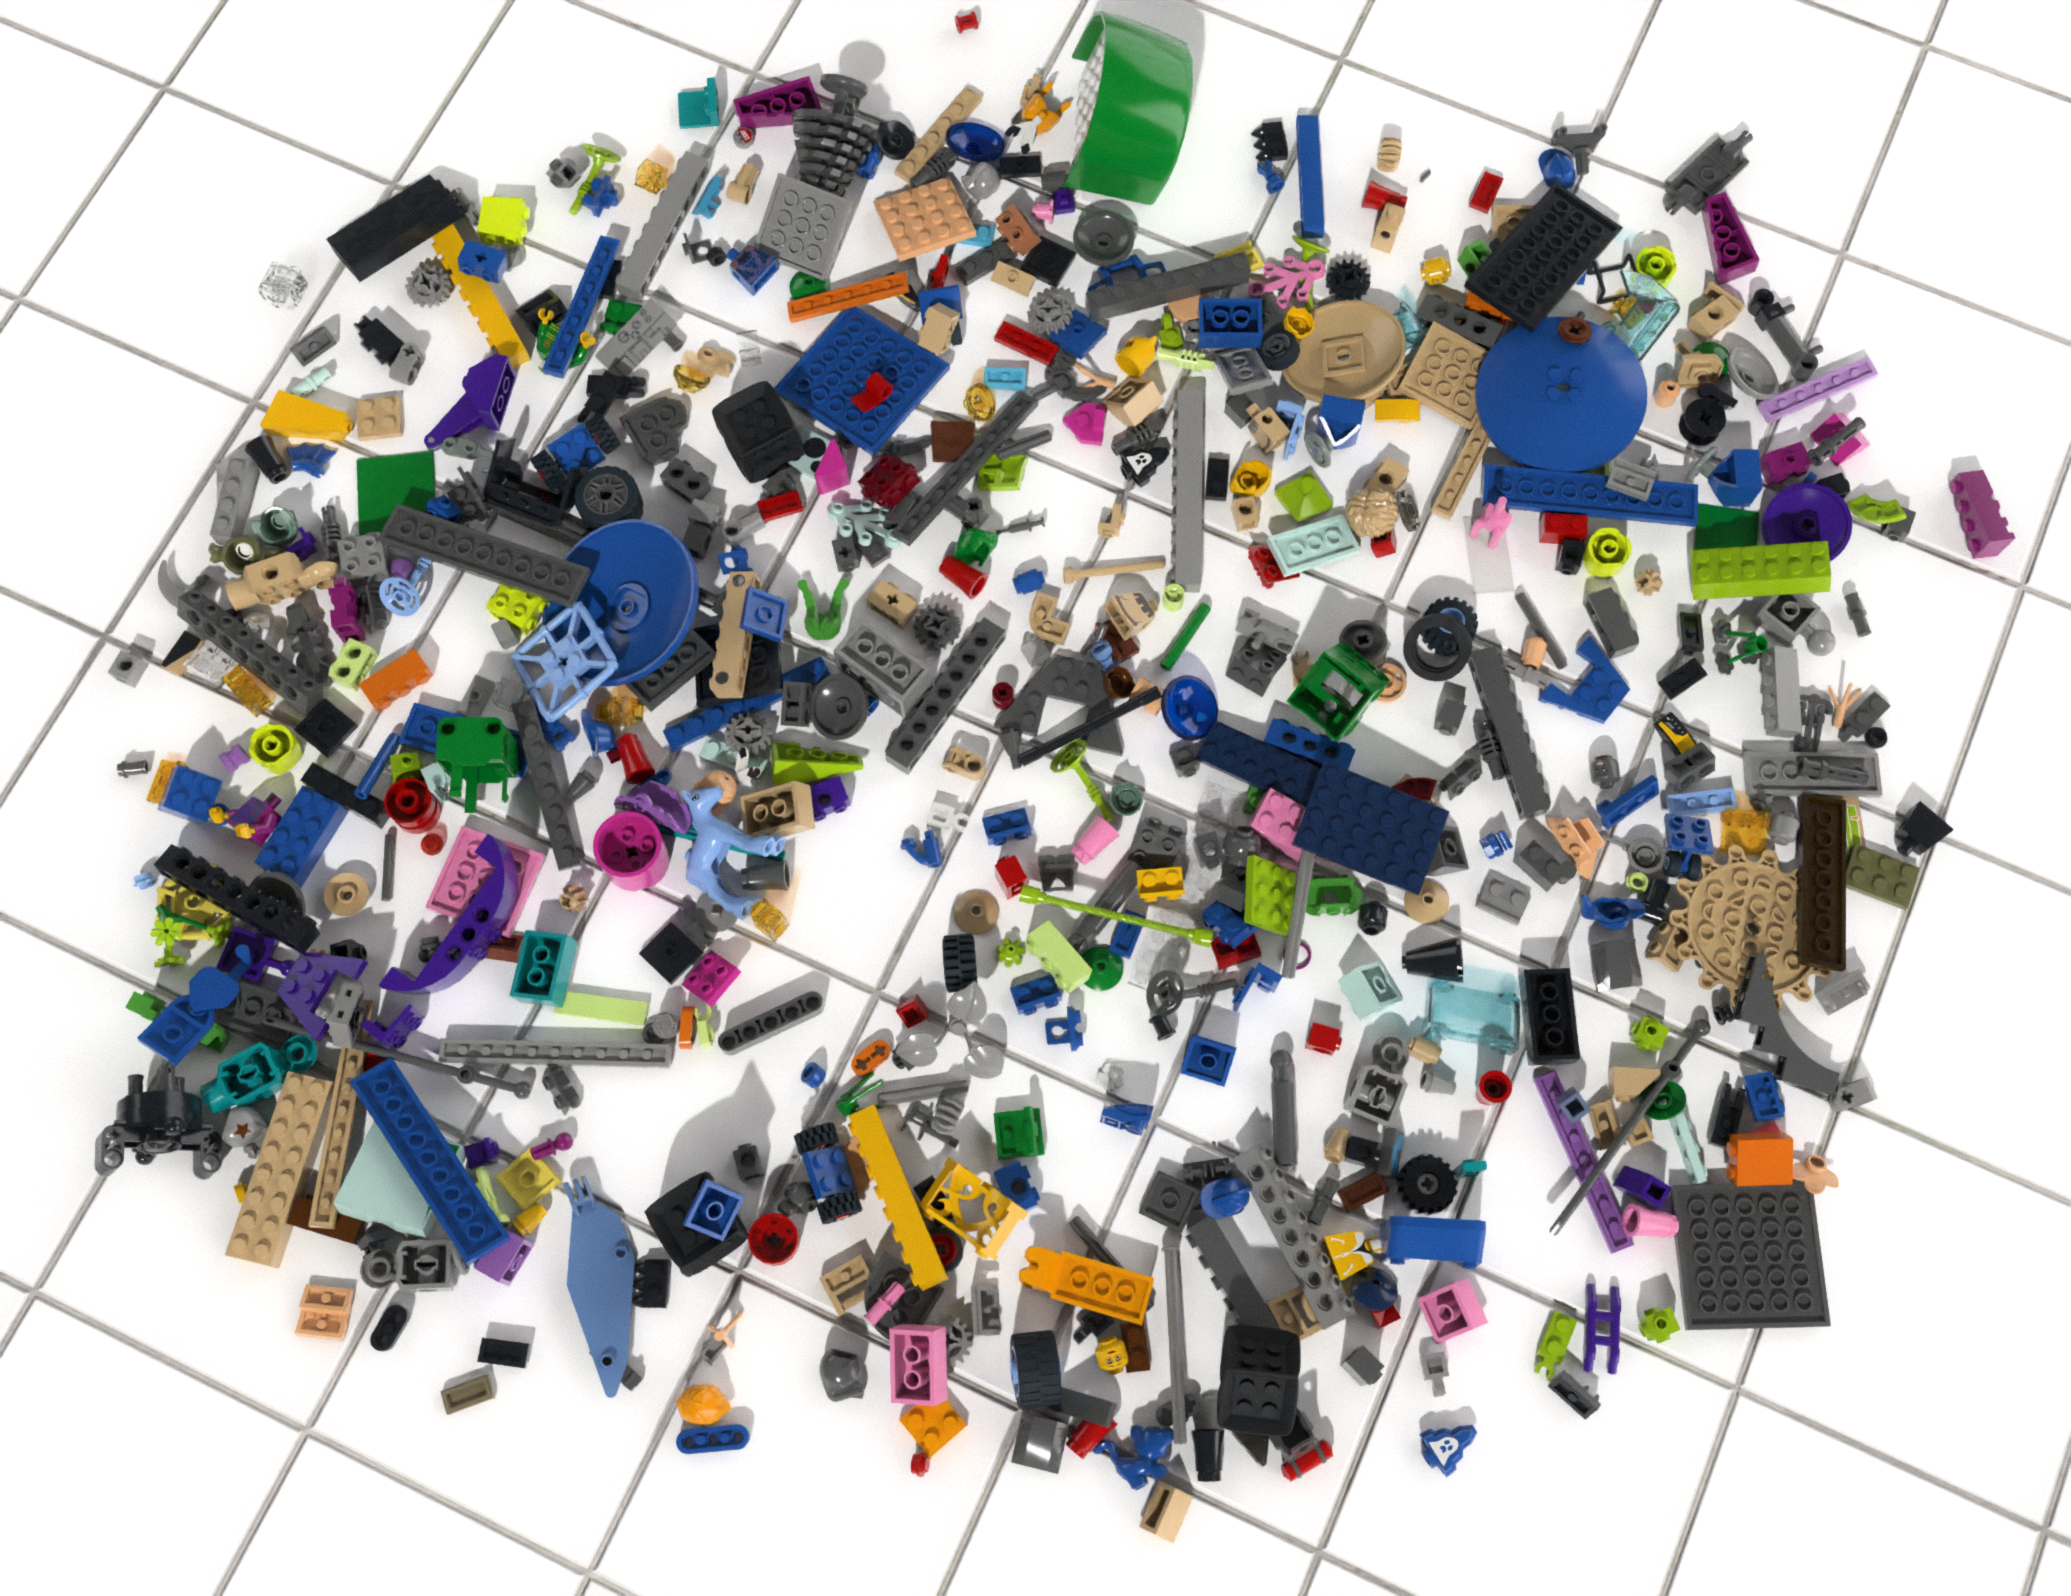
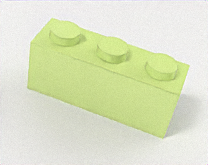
M1050 920L1028 934L1025 943L1028 952L1037 957L1046 972H1050L1059 988L1064 989L1069 994L1089 980L1092 969Z

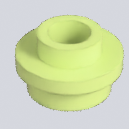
M1632 872L1626 878V887L1634 894L1645 892L1649 886L1648 878L1641 872ZM1633 880L1639 881L1640 886H1635Z

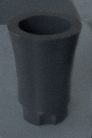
M259 436L246 445L245 452L272 484H278L288 478L287 466L278 453L271 436Z
M1224 1429L1191 1430L1198 1481H1221Z

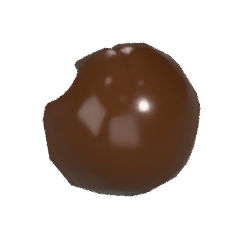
M1121 666L1110 668L1102 680L1103 689L1106 694L1116 700L1130 697L1135 687L1132 674L1128 669Z

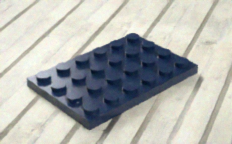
M1324 760L1291 845L1418 896L1450 811Z

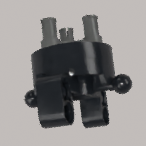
M169 1063L159 1066L160 1084L157 1085L155 1091L143 1092V1075L132 1074L127 1076L128 1095L119 1100L116 1105V1120L113 1121V1125L105 1127L95 1140L94 1166L98 1174L102 1176L112 1175L123 1164L124 1148H131L132 1152L136 1153L135 1159L140 1165L152 1163L155 1154L170 1153L177 1150L193 1151V1173L197 1178L203 1180L209 1179L220 1169L222 1165L221 1135L217 1131L211 1130L213 1125L202 1124V1099L194 1094L185 1092V1078L175 1077V1066L170 1064L168 1068ZM105 1158L112 1160L114 1166L106 1164ZM203 1162L210 1164L211 1170L205 1168Z

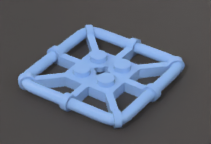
M580 601L574 603L573 609L566 607L549 623L541 625L539 627L540 630L511 655L514 668L525 685V692L531 696L540 714L547 722H555L582 699L586 700L589 697V693L609 678L615 670H618L619 664L615 654L604 638L603 630L598 628L588 609ZM572 615L567 635L557 641L552 631ZM582 617L590 630V636L580 643L577 634ZM545 636L552 646L541 656L524 655ZM598 643L607 661L590 660L586 651ZM568 658L566 661L567 665H562L563 661ZM522 663L541 664L545 673L535 682H532ZM590 668L604 669L585 686L579 678ZM551 681L554 690L548 709L538 691ZM573 683L577 693L560 706L563 691Z

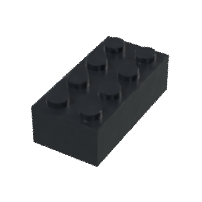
M1570 968L1523 970L1519 974L1518 979L1528 1066L1576 1063L1580 1059Z

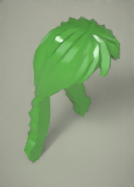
M841 579L838 586L833 592L829 610L824 615L817 610L816 601L807 586L806 580H799L797 586L803 593L807 608L804 624L808 635L818 641L833 639L840 632L842 624L840 605L842 604L843 592L849 586L848 580Z

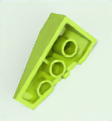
M771 742V778L773 785L779 786L792 781L808 783L861 770L864 767L862 756L837 750L826 753L821 750V747L814 746L811 750L800 748L801 743Z

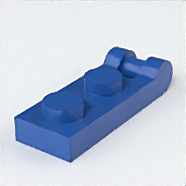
M535 705L544 739L559 753H562L565 750L564 747L577 738L558 719L555 722H547ZM560 734H563L559 740L555 739Z

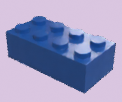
M302 785L254 863L267 872L278 871L287 874L302 888L348 814V811L341 804Z

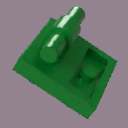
M1027 1106L1023 1107V1110L993 1113L998 1161L1045 1156L1040 1108Z

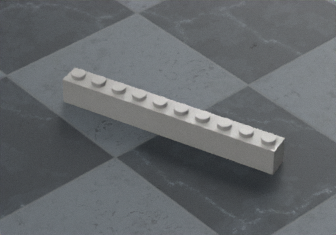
M1178 390L1177 398H1173V410H1177V415L1173 416L1172 429H1176V435L1172 437V448H1176V455L1172 454V467H1176V474H1172V486L1175 487V493H1172L1171 506H1175V512L1171 513V525H1175V532H1171V545H1175V552H1171L1170 564L1174 565V571L1170 573V584L1180 585L1184 592L1200 593L1202 566L1203 390Z

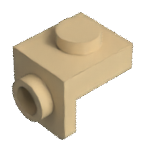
M1113 504L1111 523H1098V535H1102L1105 538L1119 537V526L1124 525L1125 513L1121 512V504Z

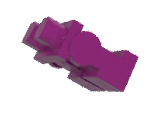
M347 577L334 578V587L328 588L330 600L334 606V610H330L331 627L344 644L347 643L349 638L358 642L365 641V632L358 622L362 615L359 608L362 607L360 598L356 594L354 587L349 585Z

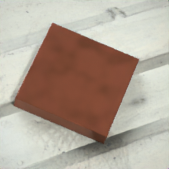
M931 421L930 423L933 462L955 463L974 443L973 422Z

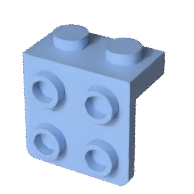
M1279 400L1275 412L1291 431L1283 460L1286 461L1289 455L1293 456L1296 443L1300 437L1305 416L1302 415L1303 407L1288 400Z

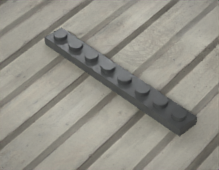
M529 699L511 704L558 870L560 872L581 866L534 701Z

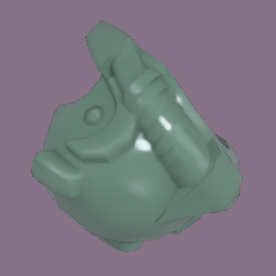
M269 507L262 513L261 520L252 521L254 534H257L263 543L271 546L284 547L293 543L298 535L296 515L293 510H287L284 507Z

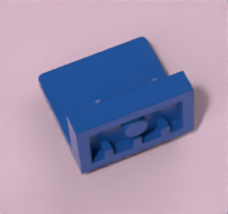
M1259 962L1256 968L1251 966L1243 981L1245 987L1240 986L1232 1001L1235 1004L1233 1011L1237 1012L1254 982L1258 984L1257 987L1266 993L1270 991L1274 993L1283 976Z

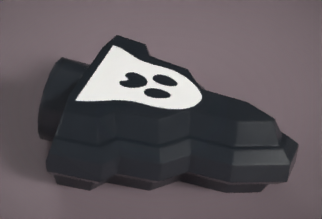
M1154 447L1148 451L1143 449L1132 451L1128 449L1119 453L1123 465L1120 466L1121 473L1128 482L1133 479L1142 488L1150 482V477L1156 474V468L1165 462L1170 452L1167 447Z

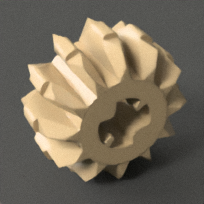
M1389 136L1381 140L1376 163L1378 170L1389 173L1395 172L1398 169L1402 152L1401 139Z

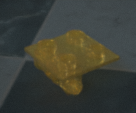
M1725 808V813H1721L1720 821L1723 822L1719 852L1727 853L1730 846L1738 845L1743 849L1745 855L1761 856L1762 852L1766 850L1771 812Z

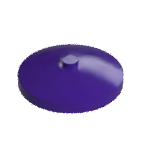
M1814 483L1796 484L1778 493L1767 506L1761 524L1762 537L1765 545L1828 541L1830 562H1832L1842 553L1852 534L1851 512L1843 498L1832 489Z

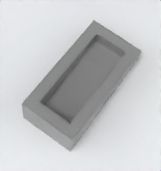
M713 1338L700 1353V1356L712 1366L728 1345L724 1340L717 1341Z

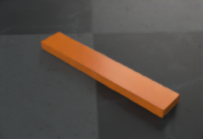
M903 271L787 302L789 320L791 323L909 293L907 274Z

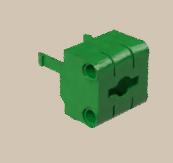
M446 717L438 723L435 760L451 777L449 797H462L463 779L466 781L464 813H476L478 784L502 782L501 800L507 803L509 799L507 795L508 778H517L518 742L501 719L497 717Z

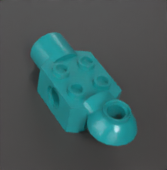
M296 1035L289 1038L280 1051L271 1045L258 1042L218 1064L217 1078L200 1086L201 1098L206 1107L215 1115L233 1105L251 1107L281 1091L288 1071L300 1073L312 1067L317 1060V1046L310 1037L305 1035ZM304 1050V1056L298 1059L299 1052Z

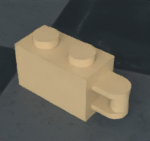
M939 302L929 307L924 316L926 318L925 324L918 333L920 338L917 345L933 352L937 357L946 352L960 313Z

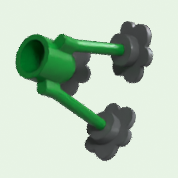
M1719 620L1717 626L1713 629L1715 634L1714 641L1716 643L1726 644L1727 639H1730L1732 636L1748 638L1742 642L1741 648L1738 649L1739 655L1730 658L1728 654H1724L1721 651L1717 652L1715 663L1718 665V671L1721 674L1730 675L1731 670L1734 669L1733 662L1741 660L1743 664H1756L1757 659L1761 658L1762 652L1768 649L1766 637L1763 635L1756 636L1755 632L1732 631L1731 623L1725 620Z

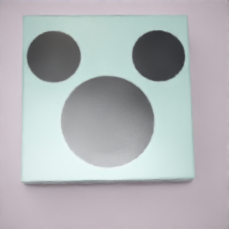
M804 427L800 433L805 450L804 456L798 457L788 462V464L794 470L815 480L814 474L830 440Z

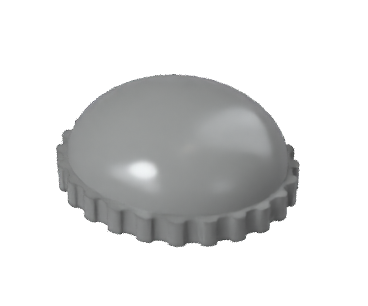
M1637 838V840H1633V843H1630V847L1627 849L1628 862L1631 864V867H1634L1639 872L1644 874L1655 873L1665 863L1666 852L1664 847L1653 838Z

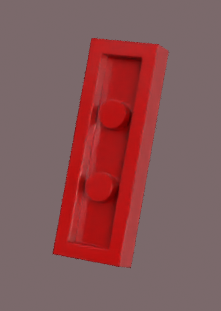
M1003 321L994 336L995 342L1048 367L1059 351V346L1006 321Z

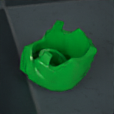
M977 528L965 529L957 540L954 557L968 565L979 561L978 566L982 567L989 554L997 546V534Z

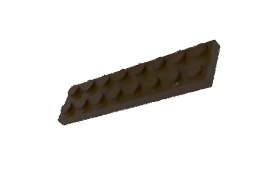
M1803 793L1800 795L1798 964L1842 972L1846 970V801Z

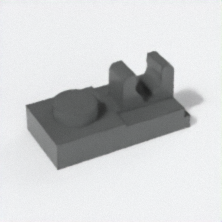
M321 326L290 347L289 350L298 362L305 367L337 344L328 329L325 326Z

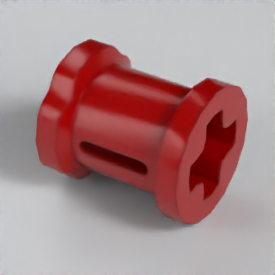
M974 11L961 17L958 15L954 16L959 34L964 30L978 29V21Z

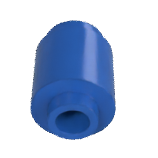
M1036 568L1017 574V577L1012 578L1017 595L1021 593L1025 595L1042 589V584L1045 583L1042 571L1037 572Z

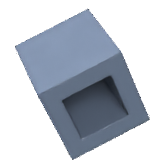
M1573 1086L1554 1099L1572 1124L1592 1111Z

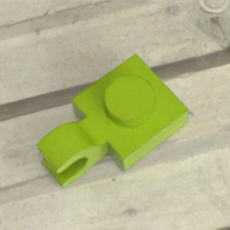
M1170 313L1162 314L1161 324L1163 330L1158 332L1161 347L1172 350L1183 349L1184 345L1179 327H1172Z

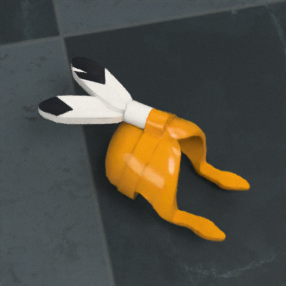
M1054 82L1048 83L1041 92L1035 93L1027 102L1021 115L1023 123L1013 125L1005 131L1007 137L1024 134L1021 142V153L1023 155L1030 151L1035 134L1042 135L1050 131L1060 122L1062 112L1071 106V101L1062 104L1056 113L1047 110L1046 103L1042 97L1051 91Z

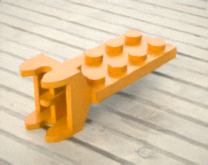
M1031 1247L1025 1251L1024 1258L1028 1261L1029 1266L1028 1269L1019 1271V1281L1025 1287L1042 1293H1050V1299L1142 1326L1155 1278L1062 1251V1255L1042 1247Z

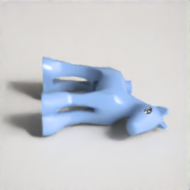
M719 786L700 790L693 789L690 792L681 791L685 804L691 813V824L697 831L693 848L688 849L684 856V859L688 861L686 880L690 884L697 886L703 894L708 892L709 898L719 903L727 912L733 913L740 920L745 919L747 916L755 918L762 908V899L754 896L739 897L731 893L721 879L719 865L728 854L731 845L763 857H767L769 854L777 856L784 847L785 837L773 834L755 838L743 833L730 823L714 817L711 809L723 797V790Z

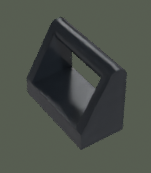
M547 289L515 310L518 317L535 337H537L539 322L542 321L538 316L539 309H546L545 317H547L549 310L553 311L554 317L548 321L549 324L551 322L559 323L565 318L567 313L562 300L551 289ZM551 298L550 301H548L547 303H545L544 305H542L541 307H539V308L536 309L535 311L531 312V313L528 314L527 316L525 315V314H526L527 312H529L530 310L534 309L535 307H537L538 305H540L541 303H543V302L546 301L547 299Z

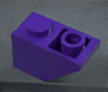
M1626 1165L1622 1167L1612 1185L1652 1210L1662 1207L1672 1187L1653 1175Z

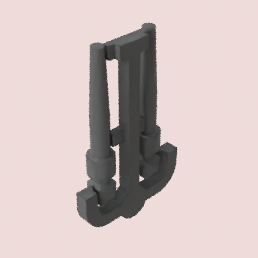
M1802 694L1800 695V700L1808 701L1810 704L1808 721H1805L1807 702H1800L1802 726H1807L1804 747H1799L1801 733L1795 735L1793 751L1818 752L1822 725L1825 722L1824 714L1831 716L1833 714V705L1829 700L1820 698L1818 694H1811L1810 696ZM1818 703H1819V704L1826 705V706L1820 705V706L1817 708V713H1818V715H1816V719H1815V722H1816V723H1814L1813 721H1814V715H1815L1816 705H1817ZM1814 727L1816 728L1813 749H1810L1812 728Z

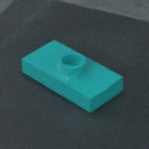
M1476 1159L1463 1160L1454 1169L1455 1177L1479 1176L1486 1171L1487 1162L1486 1160L1477 1161Z

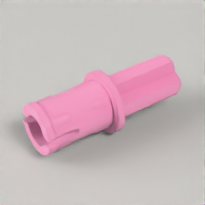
M895 1281L881 1297H877L878 1301L863 1317L875 1327L876 1323L888 1310H892V1305L905 1292L904 1287Z

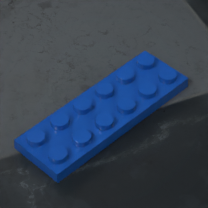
M414 702L398 742L400 745L436 755L437 726L440 720L446 717L466 716ZM507 728L519 746L517 777L525 779L529 765L519 731Z

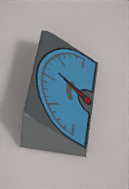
M1385 1128L1377 1174L1394 1180L1397 1179L1405 1136L1397 1128Z

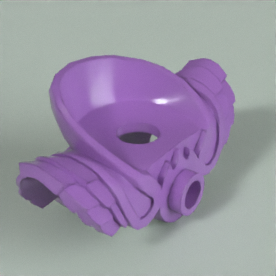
M652 780L647 781L641 787L634 786L625 797L619 795L614 800L613 805L615 808L643 814L651 820L671 828L673 831L686 834L690 830L691 813L687 805L681 802L678 793L669 786Z

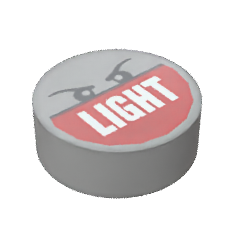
M746 127L738 128L733 133L734 143L739 148H749L754 142L752 131Z

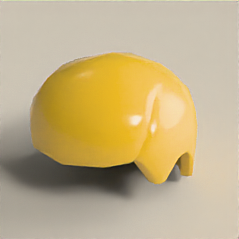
M1293 306L1284 316V330L1291 332L1295 339L1307 338L1314 329V319L1304 307L1295 308Z

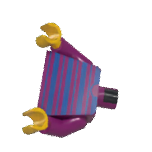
M271 793L264 801L251 797L239 809L226 810L223 813L222 808L213 807L209 809V815L213 822L217 824L224 822V819H226V822L236 830L238 837L249 839L262 846L282 818L275 811V808L282 800L274 793Z

